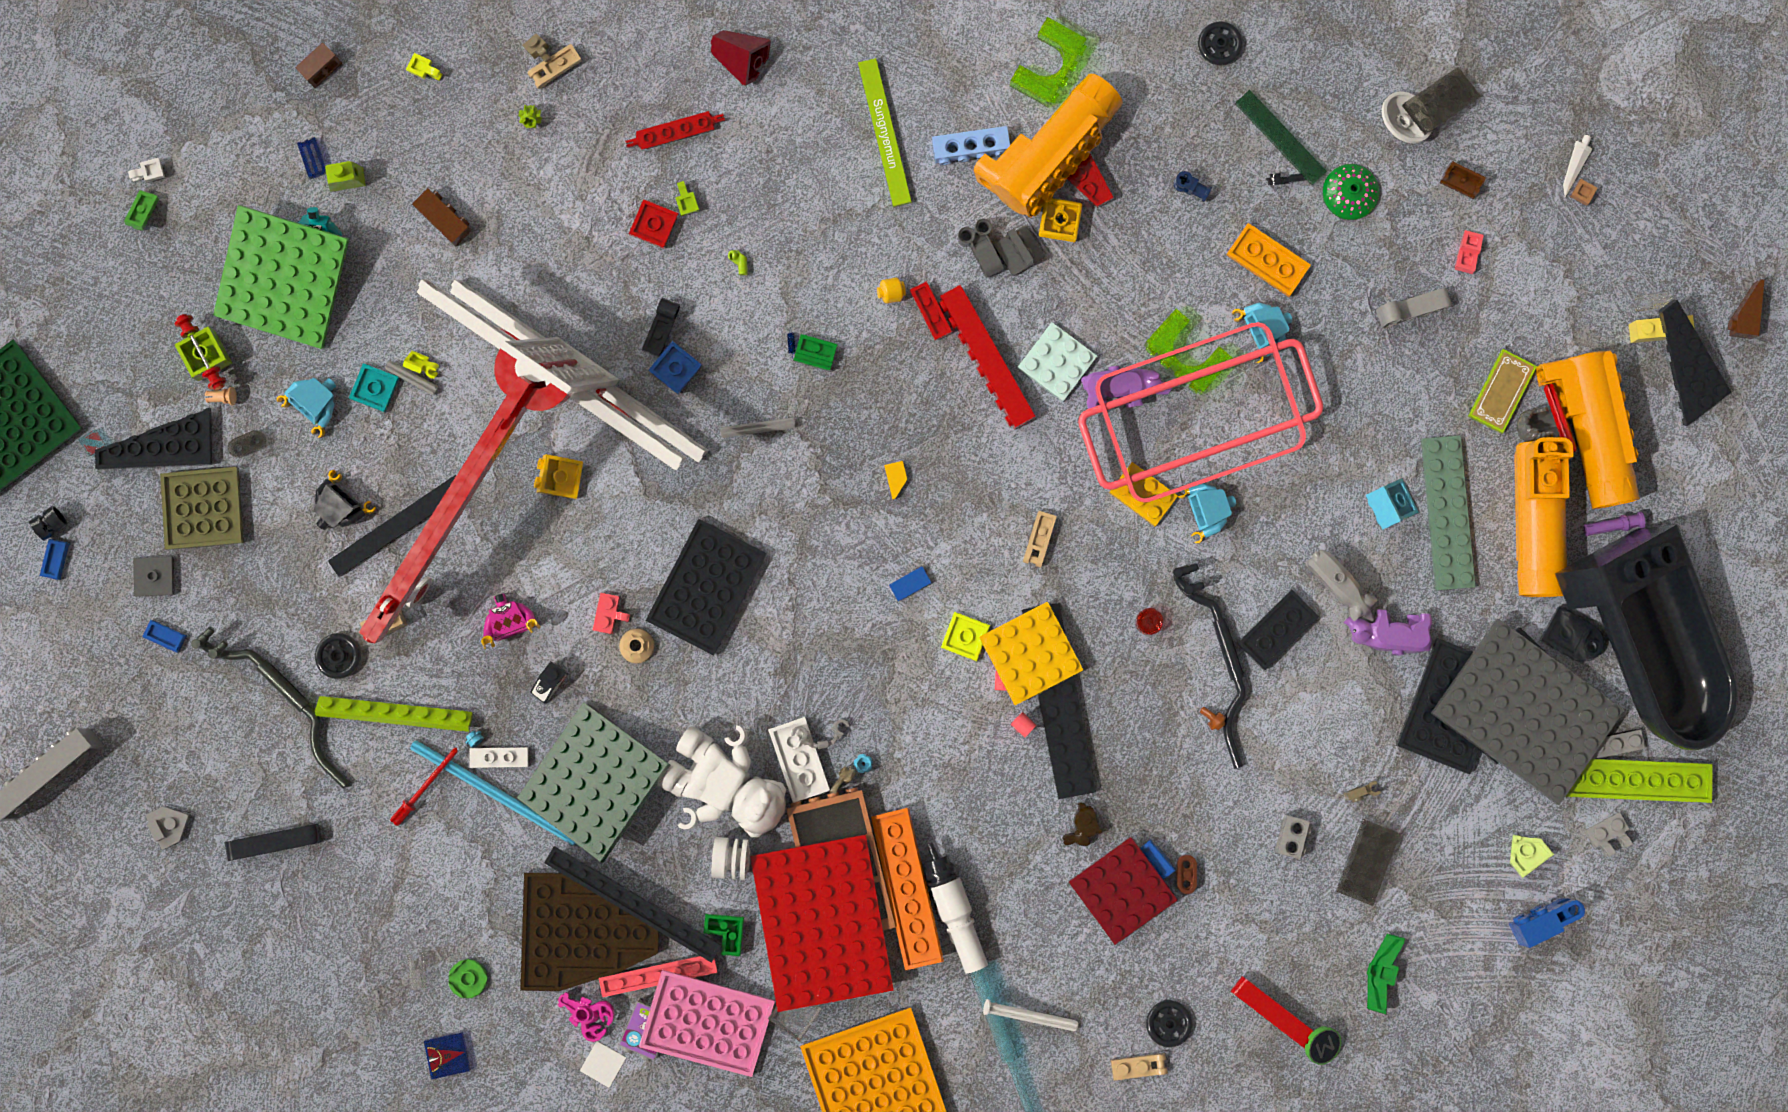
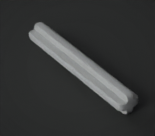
M792 417L722 427L720 432L722 438L791 429L796 427V423Z

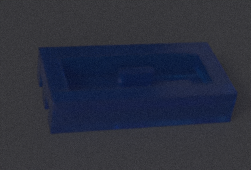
M312 137L310 140L306 139L302 143L298 142L297 145L308 178L311 180L325 175L326 165L317 139ZM311 144L314 145L322 171L318 170ZM305 146H306V148H307V151H308V154H309V157H310V160H311V163H312V166H313V169H314V172H315V173H313V174H312V171H311V168H310V165H309V162H308V159H307V156H306V153H305V150H304V147H305Z

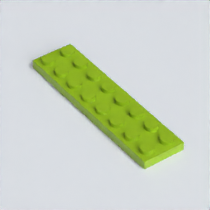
M1591 759L1565 797L1712 803L1713 764Z

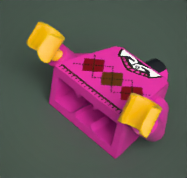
M505 593L494 596L497 607L490 609L489 614L486 616L481 643L484 649H486L488 643H491L493 648L495 647L494 641L498 642L528 630L533 633L532 628L534 626H537L538 629L541 626L536 621L531 609L523 603H517L516 601L508 603Z

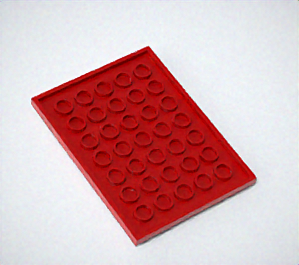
M866 835L750 856L777 1012L894 991Z

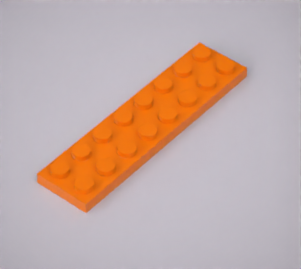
M904 808L872 816L871 820L905 970L944 962L910 809Z

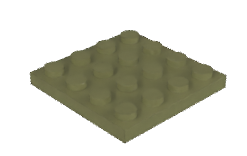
M238 467L160 473L165 550L244 543Z

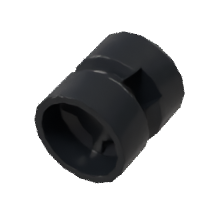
M53 505L44 510L42 516L37 515L29 521L32 530L43 541L53 536L54 531L59 532L68 525L63 514Z

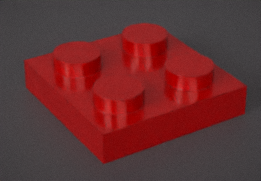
M643 199L629 235L665 249L679 214Z

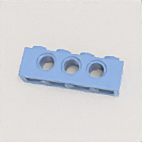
M1007 126L932 137L935 164L939 163L940 165H947L951 161L957 160L960 163L967 162L971 158L979 160L984 154L1000 157L1010 146ZM989 140L993 141L995 143V146L991 148L987 147L985 145V142ZM973 143L976 145V149L969 150L966 145ZM955 146L958 150L955 153H951L948 151V147Z

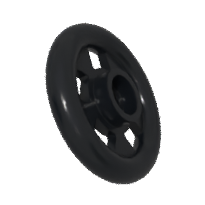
M1218 21L1207 25L1201 31L1198 38V48L1200 54L1207 62L1214 65H1227L1239 57L1243 48V39L1239 30L1234 25ZM1220 29L1227 30V36L1219 34ZM1210 32L1215 35L1211 41L1206 39ZM1229 39H1235V46L1230 47ZM1222 40L1224 45H1219L1217 41ZM1210 46L1215 51L1212 55L1207 51V48ZM1228 51L1229 56L1222 58L1220 53Z
M333 633L324 637L315 650V662L322 674L332 679H342L350 676L358 668L361 660L359 645L351 636L343 633ZM340 641L347 643L346 649L338 646ZM330 643L333 645V648L328 653L324 649ZM338 652L341 653V658L339 660H337L335 657V655ZM348 653H353L352 662L347 661ZM327 657L331 663L328 667L323 662ZM344 664L345 670L337 671L336 666Z
M1173 1000L1161 1001L1154 1005L1146 1019V1028L1150 1038L1158 1045L1168 1048L1183 1044L1189 1038L1193 1027L1192 1017L1188 1009L1183 1004ZM1169 1008L1177 1010L1175 1016L1168 1014ZM1158 1012L1164 1015L1160 1022L1155 1020ZM1179 1019L1185 1020V1027L1179 1028ZM1168 1021L1173 1022V1026L1170 1028L1166 1026ZM1159 1027L1165 1032L1161 1037L1155 1031ZM1177 1031L1179 1037L1171 1040L1169 1034Z

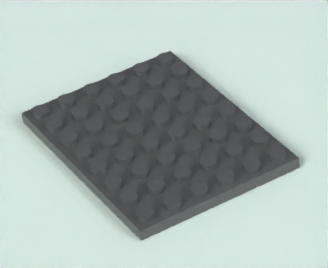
M1496 619L1431 714L1552 802L1560 805L1622 715L1624 709L1503 621Z

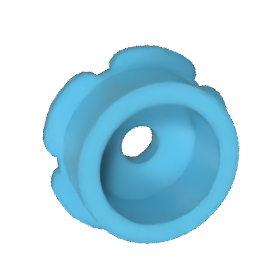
M474 730L466 736V745L469 744L471 748L479 745L484 739L481 735L482 732Z
M860 754L854 760V767H856L859 773L869 772L872 769L871 764L873 761L870 756Z

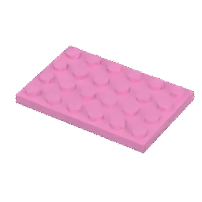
M662 969L639 1047L752 1077L775 1001Z

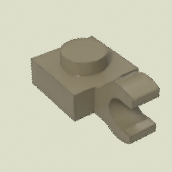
M537 33L522 45L534 59L540 56L545 63L551 59L546 51L549 48L548 45Z
M1371 781L1364 786L1344 792L1345 799L1357 802L1364 799L1363 795L1366 794L1371 796L1379 795L1380 791L1373 792L1371 790V787L1377 784V781Z

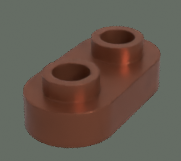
M1182 855L1177 860L1176 884L1178 890L1184 894L1193 893L1197 887V862L1191 855ZM1184 861H1189L1190 865L1188 868H1184ZM1185 880H1188L1190 883L1188 887L1183 886Z

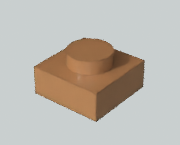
M1580 179L1570 197L1587 206L1594 196L1597 187Z

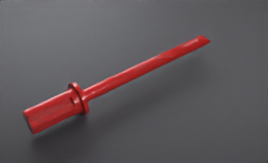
M456 747L447 755L409 801L406 799L402 801V806L390 819L394 825L399 826L411 811H415L416 808L413 804L457 754L458 750Z

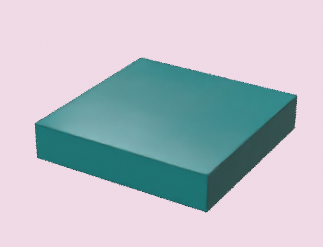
M363 363L349 399L386 413L400 378Z

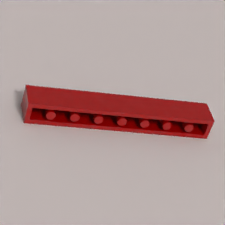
M958 285L940 295L941 301L939 305L943 312H948L950 316L948 319L953 329L957 328L959 332L957 336L961 344H966L969 349L967 354L970 360H975L978 367L976 370L981 378L984 377L987 384L985 385L989 393H994L998 409L1000 411L1003 410L1006 414L1004 419L1009 427L1012 426L1016 430L1034 420L1035 415L962 286Z

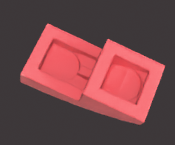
M1467 230L1464 231L1454 270L1469 274L1475 272L1484 235Z

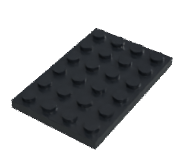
M698 518L645 621L714 656L767 553Z
M1436 638L1396 746L1470 775L1479 748L1439 720L1431 712L1473 652Z

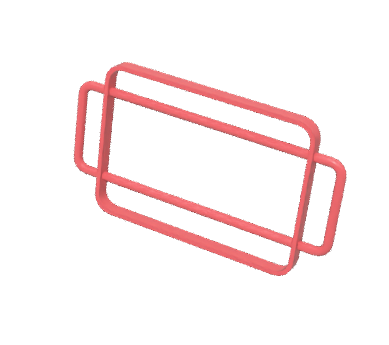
M1256 322L1103 375L1096 382L1095 386L1099 405L1083 411L1078 423L1099 484L1108 490L1127 485L1134 499L1140 502H1150L1300 449L1306 440L1303 423L1318 418L1322 414L1324 407L1302 343L1295 339H1287L1275 343L1269 327L1263 323ZM1251 327H1259L1266 333L1270 346L1107 403L1103 401L1100 386L1103 380L1108 377ZM1291 346L1297 349L1316 405V409L1313 412L1303 416L1299 414L1278 352ZM1273 353L1294 419L1129 476L1107 410ZM1101 412L1124 478L1114 482H1108L1104 477L1086 424L1088 417ZM1295 426L1298 427L1300 439L1297 445L1292 448L1148 498H1141L1134 491L1132 485L1134 482Z

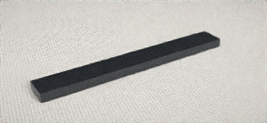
M454 475L329 559L328 562L337 576H342L431 516L457 475Z

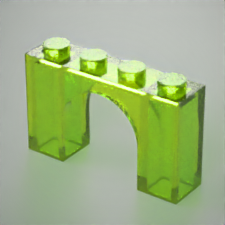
M1047 17L1038 32L1037 39L1055 48L1060 53L1063 61L1061 69L1053 75L1040 76L1019 65L1010 80L1009 86L1049 108L1051 103H1056L1060 95L1057 93L1060 87L1064 88L1069 80L1067 77L1068 73L1075 70L1078 64L1076 61L1078 56H1083L1085 53L1087 38Z
M1175 309L1145 342V350L1151 356H1159L1173 351L1175 338L1188 325L1190 320L1178 309ZM1218 346L1204 363L1197 366H1188L1181 363L1175 354L1160 359L1159 362L1166 369L1170 368L1175 372L1174 376L1178 378L1233 359V357ZM1222 371L1187 382L1189 384L1188 388L1193 393L1201 395Z

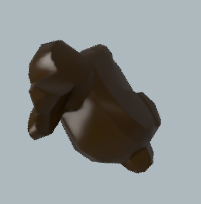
M1081 802L1078 803V810L1075 812L1073 819L1076 831L1063 835L1064 845L1076 843L1083 847L1089 846L1091 843L1090 838L1102 834L1092 806H1086L1085 803Z

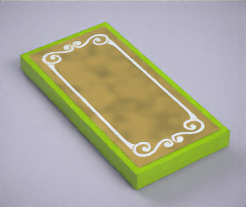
M1502 349L1468 417L1502 434L1537 366Z

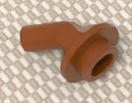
M1206 707L1201 708L1200 713L1210 720L1207 725L1211 730H1219L1225 725L1226 717L1218 712L1215 715Z

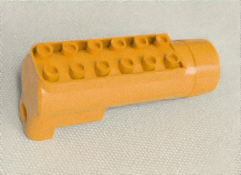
M1088 74L1071 91L1067 99L1031 140L1020 134L997 161L984 154L974 167L977 182L996 194L1013 211L1026 215L1029 218L1037 216L1042 206L1049 202L1056 190L1065 184L1069 175L1074 174L1078 165L1088 158L1090 151L1100 144L1102 140L1101 129L1110 122L1123 105L1121 96L1106 80L1098 75Z
M1611 350L1586 353L1564 360L1543 363L1536 367L1539 387L1553 383L1566 419L1573 420L1592 509L1607 508L1640 500L1636 482L1637 476L1633 468V463L1637 462L1638 451L1633 446L1634 433L1628 424L1630 415L1624 406L1626 397L1624 391H1621V375L1617 372L1615 366L1617 365V357L1615 353L1612 354Z
M1543 437L1535 441L1516 445L1514 455L1516 561H1518V591L1521 597L1563 596L1555 573L1568 567L1566 499L1569 498V459L1573 457V444L1567 438Z

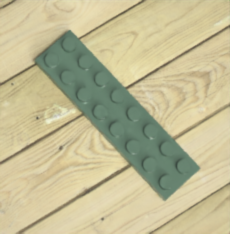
M1461 436L1422 438L1421 447L1435 591L1475 588Z

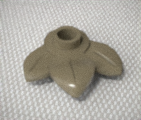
M845 766L840 770L838 774L840 777L831 787L830 794L832 792L836 794L840 784L843 782L847 784L853 779L856 772L852 766Z

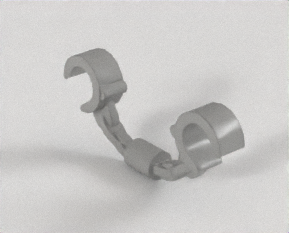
M837 720L831 728L835 732L834 739L829 742L824 740L818 741L817 744L810 743V740L807 738L809 731L802 726L795 727L791 732V736H794L797 730H801L803 737L799 742L809 745L811 748H828V746L833 745L836 740H839L844 735V733L838 730V724L843 723L845 727H849V723L845 720Z

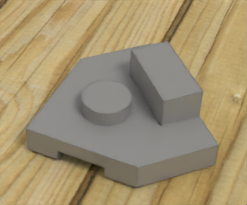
M163 806L145 815L149 822L147 826L155 842L158 841L162 850L182 841L190 814Z

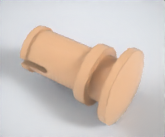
M234 387L222 389V391L205 392V396H213L205 398L207 403L222 402L223 404L229 403L231 406L236 404L237 393Z

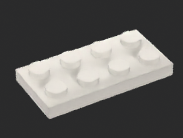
M805 717L768 729L793 803L830 790L816 748H811L809 745L799 742L803 737L801 730H797L795 735L791 736V732L795 727L802 726L809 731L807 738L810 740V743H814Z

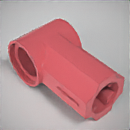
M1024 712L1011 723L1014 729L1024 738L1037 726Z

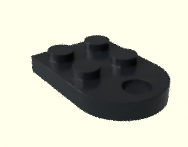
M1560 606L1556 608L1540 638L1541 642L1579 662L1591 661L1597 658L1602 652L1604 645L1603 636L1595 626ZM1589 642H1593L1596 645V650L1593 653L1587 649Z

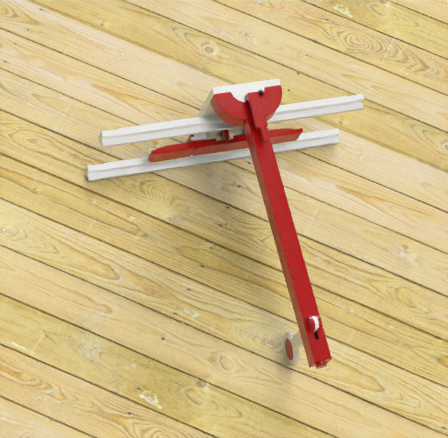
M421 280L417 291L420 296L426 298V300L432 302V304L442 309L446 314L452 316V318L458 320V322L499 348L495 359L494 374L498 386L507 396L359 633L369 643L375 644L382 641L403 606L406 604L407 607L413 608L423 598L432 583V578L427 576L419 584L418 582L527 409L533 411L550 410L572 398V400L578 402V404L598 416L602 421L629 437L633 442L639 444L643 449L649 451L653 456L659 458V460L675 470H678L681 463H684L687 457L670 447L669 444L649 430L655 432V434L661 436V438L667 440V442L673 444V446L697 462L701 461L709 449L694 441L693 438L618 388L616 384L620 379L559 337L545 338L462 280H454L450 292L501 328L495 326L458 299L440 289L430 280ZM632 418L636 419L638 422H640L641 424H643L645 427L649 428V430H647L646 428H644L643 426H641L640 424H638L637 422H635L634 420H632Z

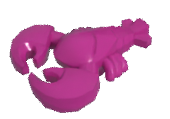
M568 992L562 994L558 999V1006L560 1008L565 1006L572 1013L569 1021L575 1027L580 1022L582 1035L590 1042L600 1040L607 1031V1027H605L602 1031L598 1032L597 1029H600L602 1025L589 1026L591 1023L599 1020V1017L605 1022V1016H607V1025L609 1026L614 1020L615 1011L612 1004L608 1001H599L590 1005L592 1001L585 997H581L580 1001L570 999Z

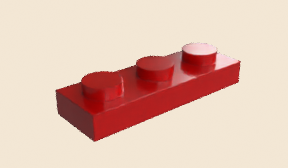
M927 281L910 289V293L934 341L951 334L952 331Z

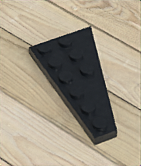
M1673 299L1659 310L1663 333H1665L1667 339L1666 348L1667 352L1670 353L1671 372L1675 390L1678 391L1680 402L1678 404L1683 414L1682 423L1684 426H1688L1730 394L1731 390L1678 300Z
M211 408L203 409L201 412L192 413L182 419L168 422L147 430L142 434L134 435L126 440L96 449L95 469L212 465Z

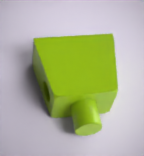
M353 161L325 166L330 192L366 186L363 167Z

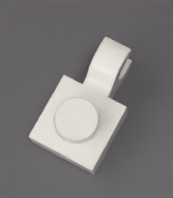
M159 158L141 162L140 169L128 171L129 177L133 182L140 181L143 178L146 182L165 178Z

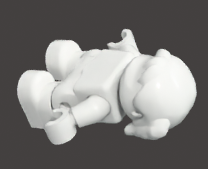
M736 725V730L740 732V739L733 742L729 737L724 738L727 744L734 747L732 749L733 761L728 758L711 736L698 728L690 726L684 732L676 751L687 758H691L694 760V763L690 770H687L676 761L670 760L668 763L671 766L657 786L677 797L701 800L707 803V805L697 808V811L683 808L684 813L691 815V822L687 825L680 823L678 824L679 828L691 830L698 825L699 821L701 823L716 821L724 811L728 812L731 809L732 817L739 822V825L750 837H760L763 833L772 830L780 821L785 812L786 788L781 782L761 779L757 776L749 780L750 774L748 770L751 759L746 746L743 747L748 738L747 732L743 727Z

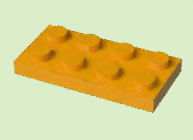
M1247 223L1226 254V256L1288 297H1290L1311 266V264L1249 223Z

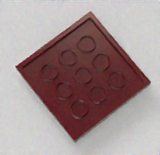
M1132 836L1068 881L1114 945L1178 900Z

